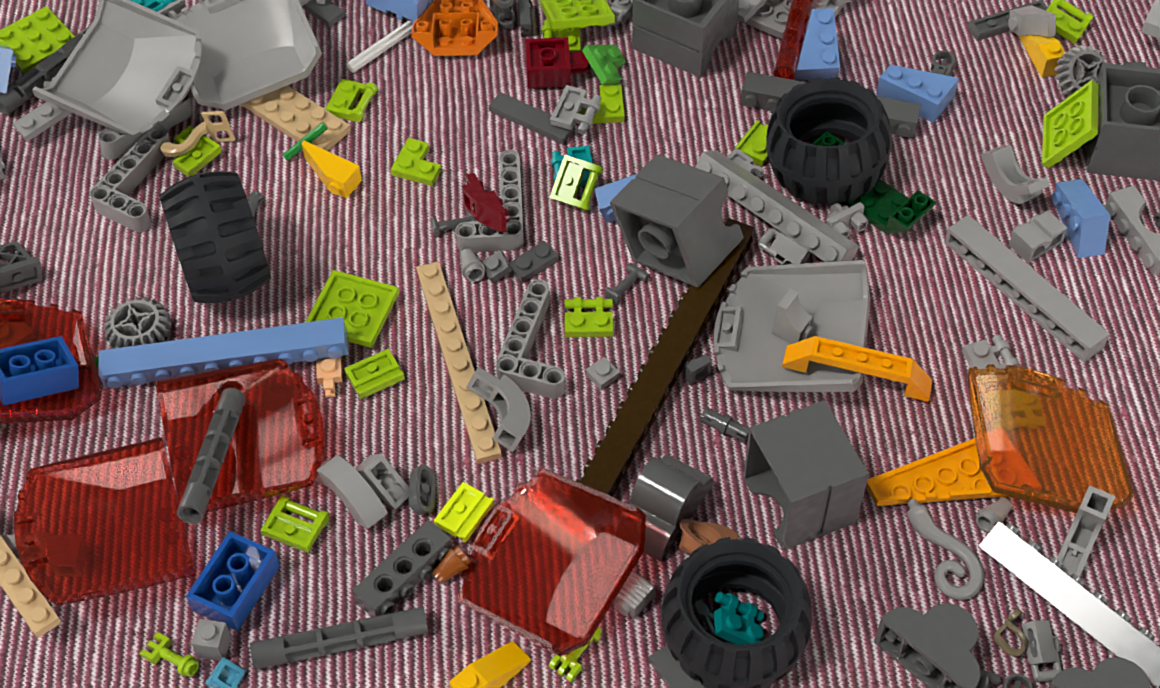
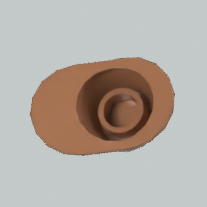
M688 518L680 521L683 533L679 549L688 554H691L706 543L708 545L713 544L720 538L730 537L731 539H739L736 532L720 524L700 522Z

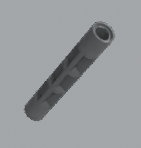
M90 25L7 88V93H0V112L8 116L34 96L32 90L35 86L42 89L44 88V81H52V78L58 74Z
M227 388L222 391L177 510V516L186 523L197 524L204 518L246 401L244 393L238 389Z
M423 606L251 642L250 652L253 667L256 670L418 636L429 632Z

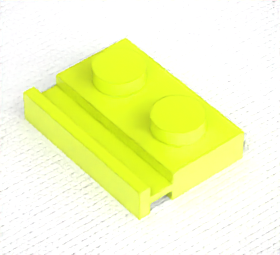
M462 482L436 516L434 524L452 536L461 538L466 543L495 504L494 498H489L483 492Z

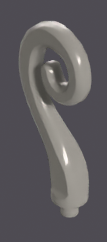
M917 499L910 500L907 503L910 509L907 512V517L915 531L924 539L957 555L965 563L969 571L970 579L966 585H952L946 579V574L952 572L957 577L962 578L965 575V569L958 561H943L935 570L934 580L938 589L951 599H971L978 594L983 585L984 573L980 560L966 544L939 528L933 522L925 505H919Z

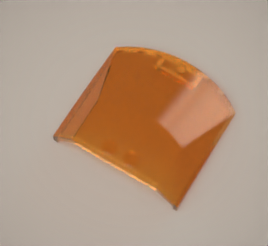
M994 364L987 365L985 369L969 368L967 372L969 396L979 463L994 493L1077 513L1090 485L1116 496L1110 510L1126 506L1134 496V492L1108 404L1102 400L1096 403L1085 396L1086 390L1079 387L1075 391L1064 385L1065 380L1037 370L1013 365H1006L1004 369H999Z

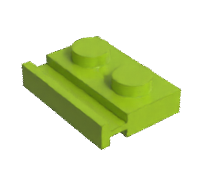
M757 120L736 145L735 149L738 148L754 159L753 163L762 167L768 160L766 147L768 124L762 125Z
M389 348L344 368L345 374L360 400L405 380L404 373L400 370Z

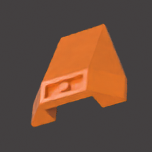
M434 0L413 23L411 37L434 56L478 55L498 35V21L483 0Z

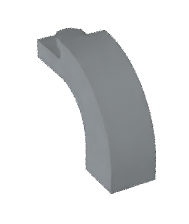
M1011 145L999 146L980 154L992 183L1011 202L1022 204L1042 194L1041 190L1050 186L1047 177L1030 178L1023 173L1017 164Z
M478 367L466 388L495 407L500 416V426L492 439L514 452L526 433L531 420V411L527 398L518 385L506 375H503L499 380Z
M336 455L331 460L322 462L318 465V469L312 473L316 482L329 487L342 500L357 524L368 529L388 514L367 481L342 457Z
M1090 485L1056 559L1064 565L1062 571L1070 577L1074 573L1080 578L1095 540L1116 497Z

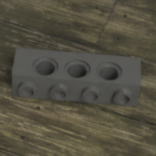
M428 519L352 590L355 603L371 617L390 614L402 598H407L411 595L414 587L421 580H426L430 577L433 569L443 560L451 548L453 549L451 537ZM422 552H428V553H429V554L426 555V556H420V555H419V554L422 553ZM403 570H411L406 574L400 573ZM383 588H391V590L387 592H381Z

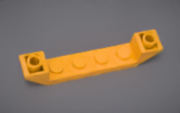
M817 336L786 346L782 364L783 368L806 373L809 361L906 383L904 396L929 401L932 379L914 359Z

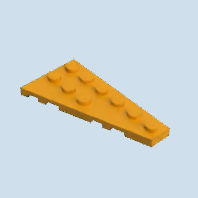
M1001 428L867 479L865 487L876 506L907 504L912 499H917L918 503L1034 495L1039 494L1041 490Z

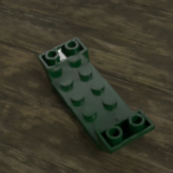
M826 131L812 145L838 146L843 145L844 142ZM881 179L866 195L862 194L856 200L849 203L847 201L840 203L850 208L861 202L865 206L863 214L867 218L868 223L885 234L908 232L936 205V201L919 190L908 198Z

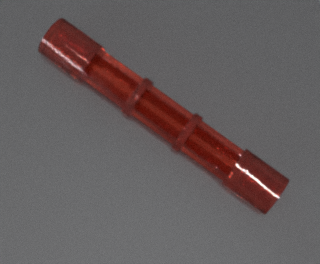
M792 0L774 68L775 77L790 80L795 78L813 0Z

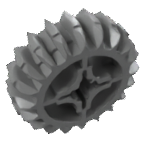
M1085 45L1072 47L1069 51L1064 52L1061 55L1062 58L1057 61L1059 66L1054 69L1058 73L1054 78L1059 80L1057 87L1063 89L1061 95L1067 94L1068 98L1089 81L1093 80L1096 82L1102 63H1106L1105 58L1107 55L1100 56V49L1094 50L1093 46L1086 47Z
M136 296L133 301L126 298V303L124 304L117 302V309H110L111 315L105 316V337L113 349L165 342L164 338L169 337L171 323L168 312H166L161 303L158 304L155 299L149 300L146 296L142 300Z

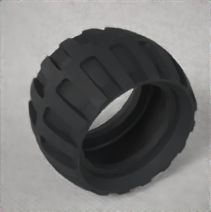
M831 77V79H812L810 82L794 86L789 93H785L772 112L766 136L768 159L776 179L783 188H787L790 195L795 198L804 199L807 203L833 205L846 201L849 203L856 200L862 194L866 195L882 177L889 161L892 144L889 118L882 102L878 100L875 93L869 88H864L856 81H846L836 77ZM827 131L835 137L846 138L853 142L838 146H818L805 143L804 141L821 137Z
M214 171L196 174L173 184L159 195L173 243L194 302L213 304L233 301L256 291L271 279L258 230L238 173Z
M726 537L720 538L710 545L706 543L694 550L689 557L679 564L665 590L661 619L666 644L672 657L676 661H680L681 669L690 678L694 679L697 677L707 688H768L773 684L774 680H781L794 668L808 644L812 628V611L807 585L789 558L786 560L780 554V551L770 544L766 546L755 542L753 538L744 537V539ZM722 588H742L758 594L769 603L779 619L780 626L774 634L758 643L746 645L726 643L718 640L703 629L695 618L692 604L697 600H701L706 594Z

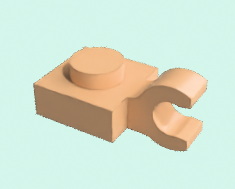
M341 357L317 359L318 384H323L326 398L336 397L335 383L343 382Z

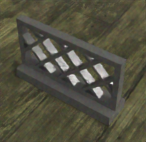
M18 241L0 245V260L10 261L9 263L0 262V293L42 281L41 262L37 257L32 258ZM16 250V254L6 253L9 251Z

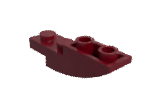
M475 173L466 174L467 185H462L464 207L468 213L478 222L502 233L507 232L506 223L510 222L508 209H504L502 198L498 199L495 191L484 190L482 180H478Z

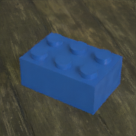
M62 336L0 349V400L3 406L79 388L78 364Z
M229 531L186 595L192 611L213 621L224 622L227 627L238 632L280 567L276 552Z

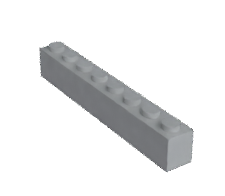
M719 151L702 152L695 168L724 177L728 188V196L823 261L853 260L860 247L859 245Z
M967 215L948 228L944 243L1082 362H1086L1105 347L1110 333L1102 325L1089 317L1084 310L1076 306L1065 294L1058 291L1047 279H1044L1029 264L1020 259L1014 251L1002 244L996 236L989 233L978 221Z

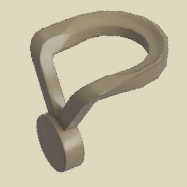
M1019 608L1015 609L1006 618L1005 623L993 636L995 643L1012 656L1022 655L1028 647L1025 635L1013 624L1023 613ZM1007 627L1019 637L1021 641L1020 649L1010 647L1000 636Z

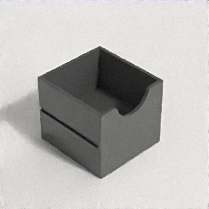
M633 0L632 49L701 78L708 69L713 53L720 41L725 38V41L729 42L737 32L739 0Z
M1102 63L1096 81L1099 84L1098 134L1086 142V173L1160 181V69Z
M656 154L635 176L636 178L632 179L612 199L610 204L634 262L699 287L744 237L738 224L725 226L722 221V207L728 195V188L724 177Z
M825 400L790 412L789 416L782 415L749 427L743 479L752 494L769 496L781 506L783 521L775 530L774 536L782 551L857 523L869 473Z

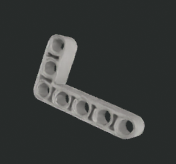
M188 92L178 107L157 125L164 126L168 130L188 119L192 115L190 93ZM111 128L103 130L98 135L102 157L109 160L119 158L126 154L146 132L131 137Z
M156 125L148 130L91 189L90 197L97 213L136 232H144L151 227L152 222L146 205L128 195L165 157L160 147L163 143L171 141L164 126Z
M505 150L499 157L501 198L504 209H508L510 222L506 223L507 232L502 233L478 221L462 222L455 229L457 247L460 251L464 249H472L473 252L518 250L523 246L520 156L517 151Z
M537 279L530 282L496 360V373L499 380L503 375L509 377L522 391L556 399L565 393L564 371L556 366L527 359L550 304L548 283Z

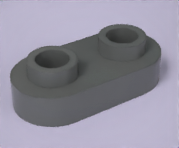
M420 465L410 473L409 505L416 514L424 515L432 511L435 506L436 477L429 466Z

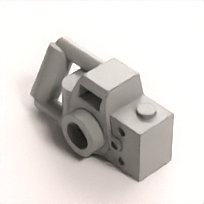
M609 0L608 5L615 15V23L607 24L606 26L619 25L620 22L625 24L633 12V0Z
M769 228L758 240V246L774 256L773 259L782 265H788L789 263L805 264L811 254L809 250L774 228ZM776 236L774 242L769 247L767 244Z
M1049 620L1023 623V633L1028 645L1024 653L1028 656V662L1031 664L1033 678L1039 683L1052 681L1062 671L1058 654L1061 650L1058 637L1052 635ZM1053 663L1054 665L1053 670L1039 671L1038 664Z

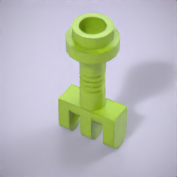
M592 622L581 627L580 630L583 635L568 655L559 650L549 663L548 667L553 670L556 669L560 662L562 663L557 671L561 676L570 668L571 671L566 677L569 682H572L582 670V665L576 662L580 654L584 652L591 641L598 642L601 638L602 630Z
M156 632L153 637L160 643L156 644L153 641H149L146 645L153 652L150 653L142 649L139 653L142 658L154 665L161 658L169 661L178 667L177 671L183 677L193 676L199 668V662L196 660V657L191 654L183 657L170 650L169 648L173 644L170 638L159 632Z

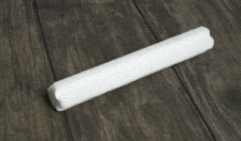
M407 21L351 59L346 64L348 69L352 73L356 72L407 37L412 31V21Z

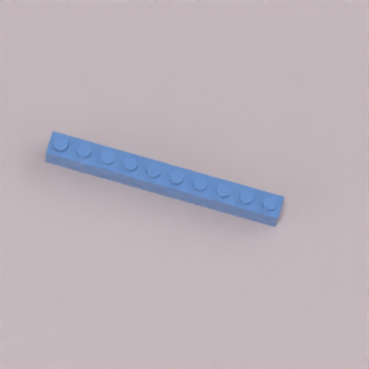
M336 318L100 350L98 377L105 388H119L124 385H143L146 382L154 381L166 382L170 379L193 378L198 375H214L227 371L239 372L252 368L257 363L266 368L272 365H290L301 361L313 362L323 358L335 359L349 355L348 332L344 319Z

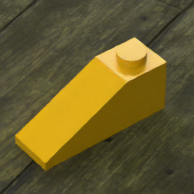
M1018 35L1041 78L1058 75L1054 69L1059 66L1057 61L1062 58L1061 55L1065 52L1059 40L1053 36Z
M303 141L301 144L304 157L331 193L347 199L362 181L359 165L307 141Z
M511 641L469 664L449 681V687L501 688L531 662V658L514 641Z

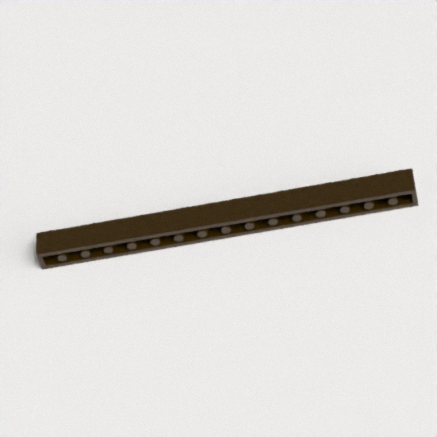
M728 218L725 226L738 224L744 238L699 287L688 284L687 293L683 292L680 296L679 307L676 311L673 310L668 320L669 324L667 328H662L657 346H652L650 349L648 362L646 365H641L636 383L632 382L629 386L626 401L620 402L616 412L617 417L614 421L611 420L608 423L604 440L600 439L594 451L595 456L592 460L589 459L586 462L582 479L576 480L570 500L566 499L560 511V514L563 516L564 526L589 537L594 533L752 245L755 227Z

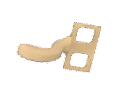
M224 111L202 112L201 115L204 122L198 125L183 143H163L160 147L163 155L177 157L189 152L204 134H211L214 142L235 141L236 138ZM219 115L223 122L212 123L208 116ZM215 131H226L229 134V138H218Z

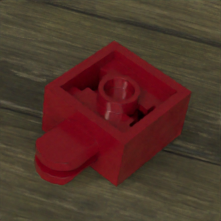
M568 37L525 39L528 89L571 86V74L588 73L591 70V65L583 52L569 53Z

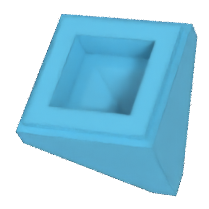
M222 657L205 684L212 688H237L246 670Z

